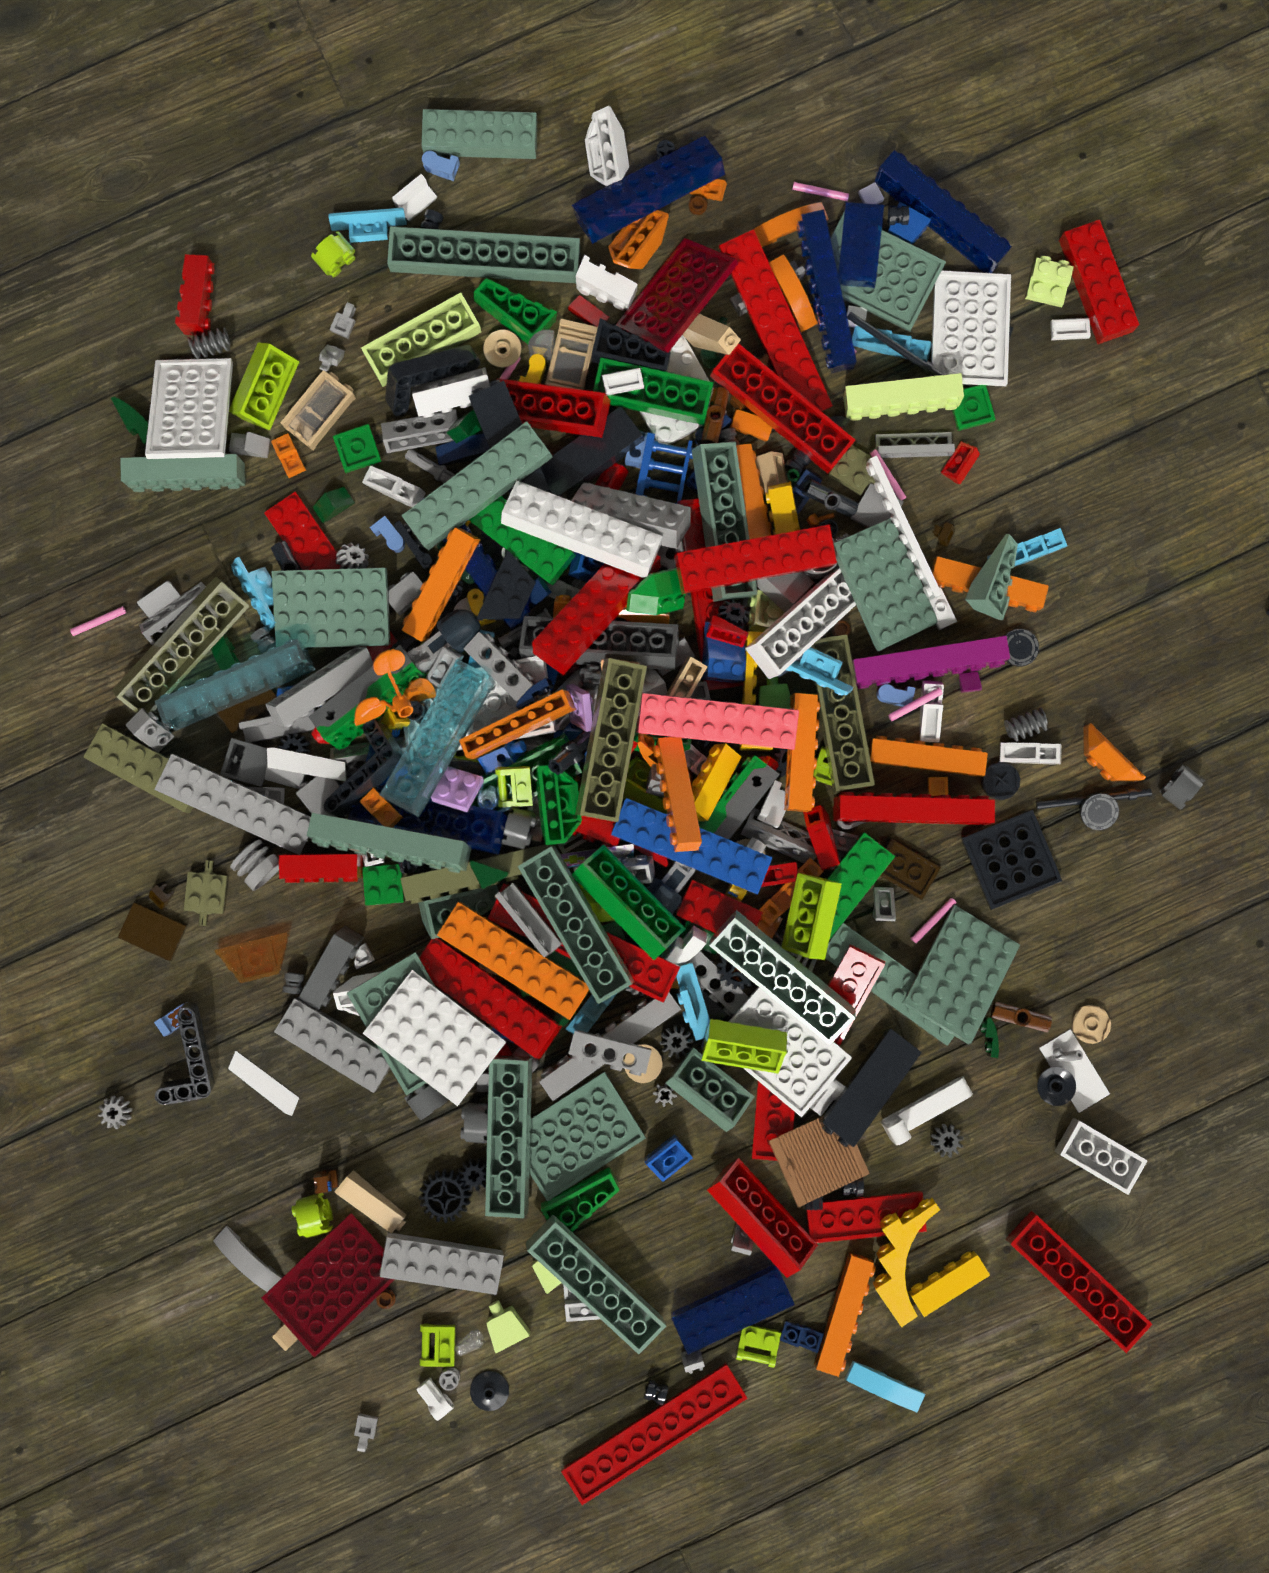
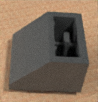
M231 738L220 775L262 787L268 763L267 748Z

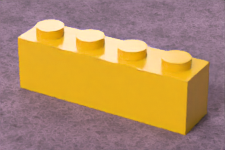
M726 743L715 744L710 749L709 755L702 764L697 778L692 782L691 788L698 821L709 820L741 759V756Z
M974 1251L964 1253L956 1263L951 1262L947 1264L943 1271L931 1274L926 1282L922 1284L917 1283L911 1288V1291L908 1293L924 1317L990 1276L979 1256Z

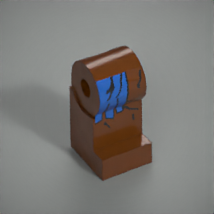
M337 1169L317 1171L313 1176L315 1193H325L332 1191V1188L339 1187Z

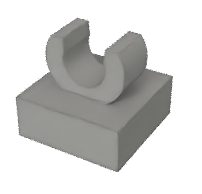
M699 1347L681 1353L686 1372L692 1374V1370H703L705 1366Z

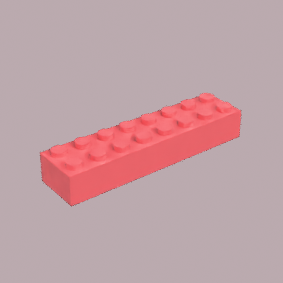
M642 693L636 732L794 750L799 710Z

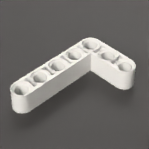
M963 1076L884 1118L881 1124L895 1145L903 1144L911 1139L910 1130L968 1099L973 1093Z

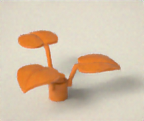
M395 649L384 651L377 656L373 663V669L377 675L388 673L397 693L393 698L392 705L385 700L379 701L377 697H370L361 701L355 710L354 723L356 726L379 717L385 712L386 706L392 712L397 711L400 717L405 718L413 712L411 701L421 702L429 698H436L435 689L426 678H417L411 681L408 689L404 690L403 695L400 693L391 671H396L403 666L405 656L401 651Z

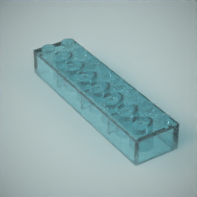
M291 639L282 646L269 648L266 653L253 655L243 663H235L225 671H217L209 678H201L195 684L180 687L178 691L172 694H164L155 703L162 722L177 731L316 669L308 649L298 639Z
M458 659L456 660L381 791L380 796L420 817L460 746L459 740L466 736L496 683L490 675Z

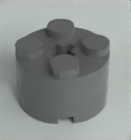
M1182 765L1172 774L1171 778L1173 780L1165 783L1159 792L1162 794L1161 796L1181 810L1186 806L1184 803L1190 801L1199 791L1205 779L1188 766Z
M511 807L513 814L509 813L504 830V835L507 839H502V844L520 849L530 848L533 838L530 834L531 828L535 829L538 818L535 812Z
M424 1084L416 1089L415 1093L413 1091L404 1097L420 1120L429 1116L435 1109L441 1107L449 1100L429 1084Z
M468 1103L467 1107L462 1108L461 1116L464 1119V1127L461 1128V1139H465L466 1142L487 1143L488 1104Z

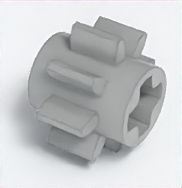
M666 1082L662 1087L657 1084L658 1092H653L654 1095H658L655 1102L661 1101L663 1107H665L667 1102L672 1105L671 1099L672 1097H677V1094L672 1093L673 1089L669 1088ZM662 1090L665 1092L669 1091L667 1099L666 1097L661 1098Z

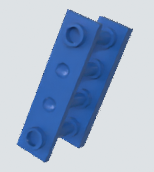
M648 433L636 495L647 497L644 495L645 488L649 489V487L678 492L677 502L682 499L689 458L693 459V441L688 442L687 448L658 443V440H655V434ZM658 450L686 456L684 467L654 461L651 458L652 451L656 452ZM658 469L682 474L681 483L677 485L652 480L651 477H647L648 471Z

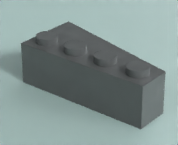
M347 926L337 931L298 999L317 1011L322 1006L326 1007L332 998L330 996L331 992L335 991L341 982L339 979L348 970L349 962L357 954L358 947L363 941L364 936Z

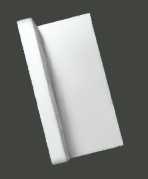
M420 174L394 195L392 199L397 208H404L405 217L410 221L433 203L437 196L428 186L424 176Z
M776 780L767 794L757 819L778 828L786 810H784L785 791L780 790L782 783Z

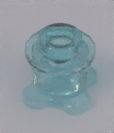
M491 786L489 789L479 790V807L486 811L494 809L499 800L496 795V788Z

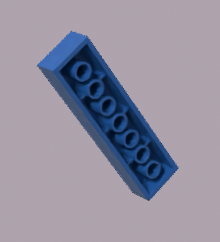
M625 799L620 811L619 821L616 822L611 833L612 836L754 894L759 893L772 857L701 828L699 829L702 843L698 850L675 852L674 845L670 844L671 830L666 823L667 814L630 799Z

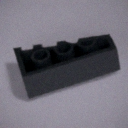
M600 318L592 350V362L599 364L600 359L605 358L668 372L671 352L666 353L649 341L646 342L640 339L639 336L629 334L623 331L622 328L616 325L613 326Z

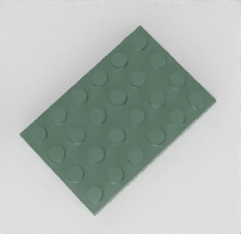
M844 212L809 282L910 332L946 261Z
M891 518L833 544L837 563L877 651L938 623L932 605L923 591V585L915 574V567L910 559H908V551L900 541V533L892 523Z
M387 568L271 571L274 621L276 622V648L391 645Z
M954 905L950 909L902 1004L965 1043L971 1044L1020 944Z
M416 952L346 993L366 1028L412 970L435 987ZM377 1045L405 1095L426 1084L423 1079Z
M605 1071L531 1118L529 1173L547 1201L646 1139Z

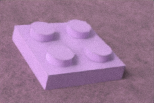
M574 684L566 685V691L570 693L576 710L569 713L570 722L586 732L591 731L593 713L591 712L592 697L590 693Z
M448 766L431 799L433 802L468 812L484 779L482 776Z

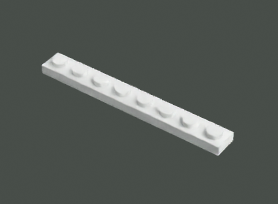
M874 456L866 463L867 472L870 476H873L877 493L882 495L883 506L886 511L889 510L892 516V523L900 533V541L907 548L908 559L915 565V574L924 584L923 591L925 595L930 597L931 600L938 598L942 595L881 463L878 457Z

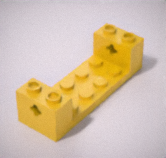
M748 631L749 635L745 642V648L763 632ZM745 649L746 669L745 681H743L742 704L755 705L756 695L752 694L757 684V675H753L754 670L757 668V663ZM740 744L739 750L770 752L773 747Z

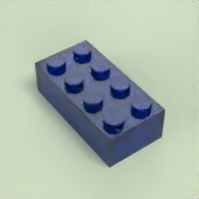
M846 202L837 285L875 288L884 205Z

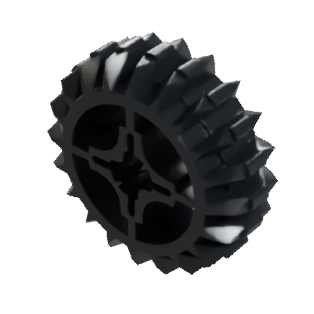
M443 1169L442 1175L439 1170H436V1178L429 1174L428 1178L430 1181H423L426 1187H420V1191L425 1193L419 1195V1199H425V1201L420 1203V1206H427L424 1213L432 1212L429 1218L432 1219L436 1215L437 1222L440 1221L441 1217H444V1223H447L449 1216L453 1222L456 1220L455 1214L461 1218V1211L466 1212L468 1208L465 1205H470L471 1203L469 1199H466L472 1196V1193L466 1192L469 1190L470 1185L463 1188L462 1185L466 1181L458 1180L461 1176L460 1173L456 1177L453 1176L454 1170H451L449 1175H447L446 1169ZM442 1181L441 1190L430 1193L431 1187L435 1183ZM448 1181L455 1184L460 1192L452 1190L449 1187ZM444 1190L450 1195L447 1201L443 1199L444 1197H441ZM461 1198L460 1204L456 1208L449 1210L450 1201ZM431 1199L440 1202L443 1210L435 1207Z

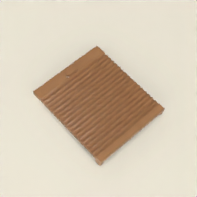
M823 1116L769 1141L798 1207L870 1174L857 1144L855 1147L848 1145L846 1148L837 1141L838 1137L835 1134L829 1135L822 1130L823 1125L819 1122Z

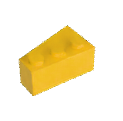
M791 482L768 486V492H765L767 504L771 503L772 511H769L770 521L774 522L775 525L773 535L800 530Z

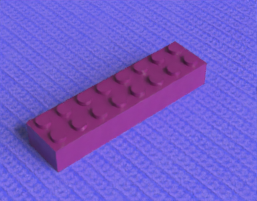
M1007 636L854 659L852 664L856 686L858 689H865L875 683L877 686H882L894 680L895 683L907 682V680L913 677L914 680H922L932 674L933 678L945 676L944 674L952 672V675L963 673L967 669L974 672L982 670L986 666H989L990 669L998 668L1001 665H1005V662L1010 659Z

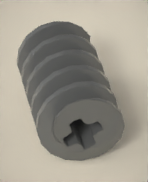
M225 327L223 333H221L219 328H216V335L209 330L208 337L202 332L201 339L197 334H194L193 341L187 336L192 354L197 359L201 358V353L204 357H208V351L211 355H215L216 350L222 353L223 347L226 351H230V339Z
M1042 707L1039 708V711L1036 709L1032 710V714L1026 712L1024 716L1018 715L1017 719L1012 717L1010 722L1008 720L1004 721L1008 736L1018 742V735L1025 739L1026 732L1030 736H1033L1032 730L1039 734L1040 727L1047 731V717Z

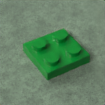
M986 385L963 389L964 397L960 405L952 410L957 430L961 431L994 422L996 419Z
M369 424L333 436L345 473L382 461Z
M399 864L362 867L365 906L405 902L400 879L403 878V875L400 872Z

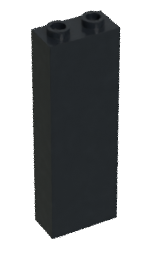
M500 380L491 382L488 388H477L472 391V395L468 396L490 449L523 424L505 381L500 382ZM541 466L520 481L546 492L551 491Z
M621 406L607 416L602 438L580 435L541 466L551 490L549 493L567 499L579 490L583 482L589 483L625 457L628 451H633L637 445L645 441L642 433Z
M886 1029L846 1084L843 1092L819 1123L823 1125L822 1130L829 1135L835 1134L838 1137L837 1141L846 1148L848 1145L855 1147L922 1052L892 1029Z

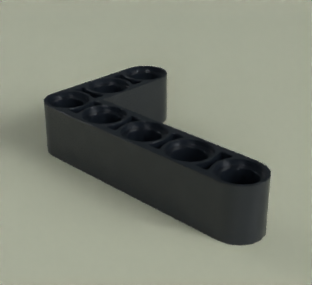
M465 345L394 363L388 369L385 401L394 415L401 416L408 411L412 386L473 371L480 366L481 360L470 345Z
M376 719L363 724V732L376 753L325 800L324 810L327 813L344 818L360 804V800L372 788L376 789L403 764L404 753L389 728Z
M193 1002L185 1003L177 1013L190 1078L162 1083L155 1093V1100L161 1105L206 1098L210 1095L215 1085L199 1008ZM184 1010H189L192 1016H187ZM188 1029H194L196 1031V1034H190ZM192 1047H197L200 1053L194 1052ZM196 1066H202L204 1071H199ZM200 1084L207 1085L208 1089H202ZM181 1087L187 1088L189 1092H183L181 1090ZM162 1090L167 1091L170 1096L164 1095Z

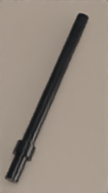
M850 312L847 316V319L920 367L921 371L928 375L929 373L932 376L944 375L935 369L934 365L929 361H923L854 313Z
M1132 788L1123 792L1107 794L1111 795L1115 800H1136L1137 797L1152 796L1151 788L1140 790ZM1087 796L1036 802V809L1082 804V801Z

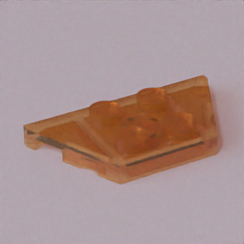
M285 932L217 949L215 953L217 956L219 955L226 967L234 973L240 983L277 975L281 971L289 933Z

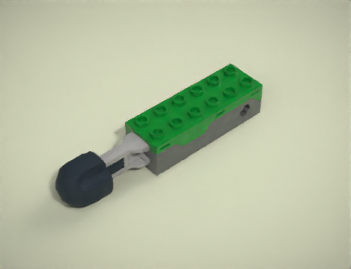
M459 609L454 610L437 622L439 632L421 646L413 648L409 652L400 645L395 648V650L401 651L405 656L403 666L396 671H391L402 695L404 690L408 689L411 681L427 677L426 673L431 670L444 646L452 650L454 649L458 653L464 651L465 646L481 629L480 622L473 612ZM372 666L312 713L309 718L315 726L311 732L314 739L320 744H331L338 750L346 748L356 737L363 735V724L356 726L354 723L355 710L361 701L370 697H377L379 701L385 700L392 705L393 698L397 693L388 673L377 675ZM386 706L385 712L375 719L380 721V718L385 715L389 707Z
M754 755L752 759L748 757L741 766L742 772L740 774L736 772L729 781L732 785L728 789L725 787L709 820L698 821L699 828L729 840L779 776V773L776 772V769L779 767L778 762L770 756L757 757ZM752 778H757L759 780V787H755L752 785ZM675 862L662 880L655 877L652 883H648L645 887L673 915L683 901L678 893L696 870Z

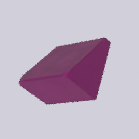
M978 672L959 674L961 693L982 690Z

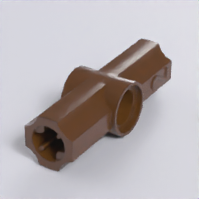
M718 387L713 389L701 439L702 444H713L719 441L730 391H727L725 388ZM714 415L719 416L718 419H713L711 417Z
M994 1001L991 1008L990 1017L1047 1033L1051 1027L1052 1016L996 1001ZM1020 1012L1025 1014V1019L1022 1022L1017 1020V1015Z

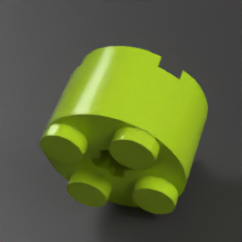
M339 231L336 232L337 236L329 235L316 247L318 250L316 255L314 253L311 254L312 259L327 276L331 275L333 278L342 271L340 268L344 264L350 265L356 258L354 256L355 249Z
M323 1193L298 1199L296 1205L292 1206V1214L297 1220V1233L299 1236L308 1238L332 1230L333 1225L329 1226L330 1221L333 1220L332 1209L328 1199L322 1198L324 1196Z

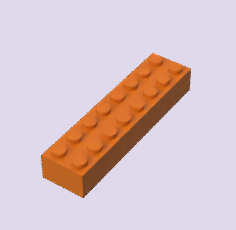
M462 902L456 904L437 934L443 940L569 1020L589 991L584 980L548 957H543L539 951Z

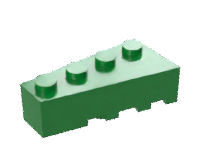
M487 278L474 291V302L532 348L556 322L557 311L549 310L536 301L534 303L526 299L525 296L519 293L515 294L509 291L508 288Z
M608 1167L566 1189L551 1200H545L541 1203V1211L546 1220L554 1215L573 1232L585 1219L593 1215L594 1211L603 1206L620 1191L619 1183L611 1168Z

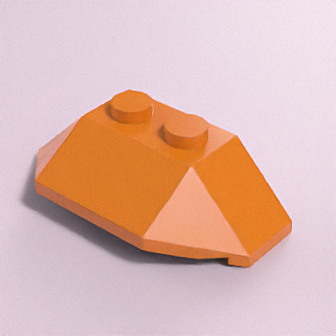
M652 208L647 211L648 213L629 220L608 247L613 262L631 269H643L662 243L669 217L668 213Z
M1092 723L1083 727L1084 755L1091 766H1096L1101 771L1100 774L1103 778L1110 781H1141L1146 778Z

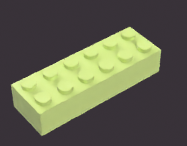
M459 293L361 347L382 387L387 384L388 369L394 363L452 349L481 333V328L462 293Z
M962 374L846 386L843 396L845 417L851 421H856L868 416L871 419H875L886 414L892 417L907 412V414H916L922 410L935 412L939 408L954 410L960 405L964 397Z

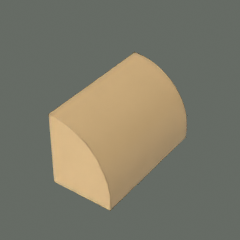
M771 451L756 457V468L760 472L759 482L760 486L763 487L764 495L765 492H768V486L787 483L783 453Z

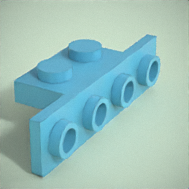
M404 208L330 213L328 216L332 231L349 230L350 243L388 240V226L406 225Z
M239 557L235 558L231 565L233 574L238 577L243 591L251 599V605L259 613L262 624L269 630L273 629L276 622L269 607L273 606L271 576L265 567L248 573Z
M811 647L803 653L801 662L795 660L786 669L787 671L798 673L804 679L816 681L821 687H829L839 695H847L854 688L837 680L842 661Z
M693 963L681 965L676 976L680 989L677 997L679 1004H684L685 1011L683 1012L685 1023L690 1024L697 1041L705 1038L710 1018Z

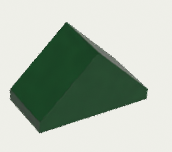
M342 487L324 493L313 506V509L324 524L355 504L346 488Z
M475 861L470 862V866L482 889L509 877V872Z

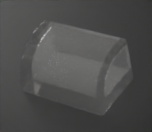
M541 330L535 333L528 343L530 357L534 354H540L545 360L551 361L555 347L554 330Z

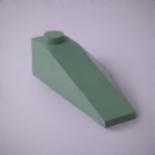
M1006 534L975 577L965 599L974 610L998 620H1003L1009 604L1010 597L1007 596L1008 586H1012L1010 571L1011 568L1015 567L1018 544L1010 534Z
M497 885L419 902L422 921L430 938H440L437 934L458 902H462L481 915L490 911L497 899L495 895L499 892Z

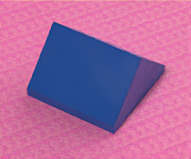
M674 1134L644 1158V1162L664 1182L693 1159V1157Z

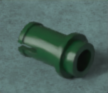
M791 469L786 473V481L791 482L792 487L799 481V472L795 469Z

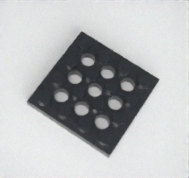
M1033 810L961 838L990 910L1062 881ZM1020 829H1023L1027 834L1024 840H1019L1017 837V832ZM1003 836L1009 840V844L1005 848L999 844V840ZM984 844L991 846V852L988 855H985L981 850ZM1027 847H1031L1034 850V855L1031 858H1027L1024 854ZM1010 854L1016 857L1014 865L1007 863V856ZM992 861H995L999 866L998 871L995 873L989 870V864ZM1034 865L1041 867V874L1038 876L1032 873ZM1017 872H1021L1024 876L1021 883H1017L1014 880V875ZM1000 879L1006 882L1004 890H999L996 887V883Z

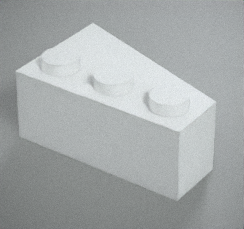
M585 255L576 274L578 291L586 296H589V294L595 296L600 302H609L619 310H628L636 295L637 283L617 272L614 275L605 271L606 266L602 264L598 267L590 263V258Z

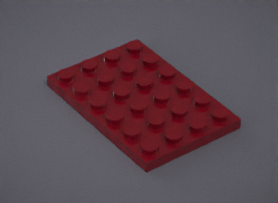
M684 238L616 326L629 334L639 336L640 339L646 342L649 341L658 349L668 353L739 263L733 257Z
M351 1213L267 1291L261 1299L315 1358L395 1279L380 1277L384 1249Z

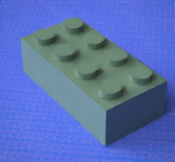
M693 1048L684 1056L666 1081V1084L727 1132L736 1125L754 1096L712 1062L701 1061L702 1054Z

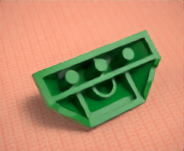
M677 568L649 574L638 584L635 590L632 589L628 593L626 611L660 615L683 609L685 594L681 593Z
M548 765L537 766V795L541 829L545 844L566 843L582 822L581 815H575L579 796L578 783L565 771L557 775L551 772Z

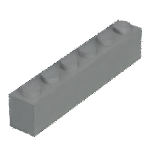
M356 646L265 704L275 725L289 727L298 718L308 715L313 708L325 704L327 699L337 695L342 689L373 666L372 658L366 647Z

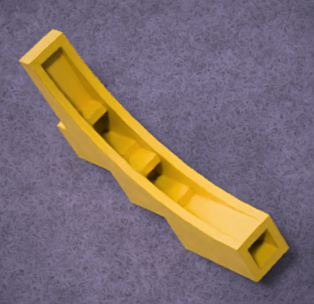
M933 1198L923 1200L914 1210L906 1211L902 1218H899L896 1213L889 1214L879 1223L891 1243L881 1246L878 1252H876L887 1273L877 1276L873 1285L901 1327L918 1317L906 1290V1259L918 1231L929 1218L940 1210Z

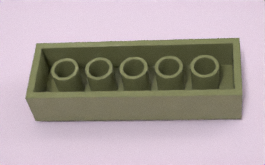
M102 723L84 758L185 813H191L192 806L154 790L169 758L115 728Z

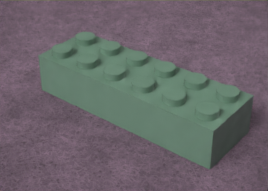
M423 109L422 150L423 153L433 151L437 156L536 159L537 115L530 112Z
M225 454V457L120 458L121 481L134 492H144L145 489L160 492L164 491L165 488H171L173 491H181L183 488L201 490L202 487L218 490L224 486H228L230 489H239L240 486H245V463L237 454Z

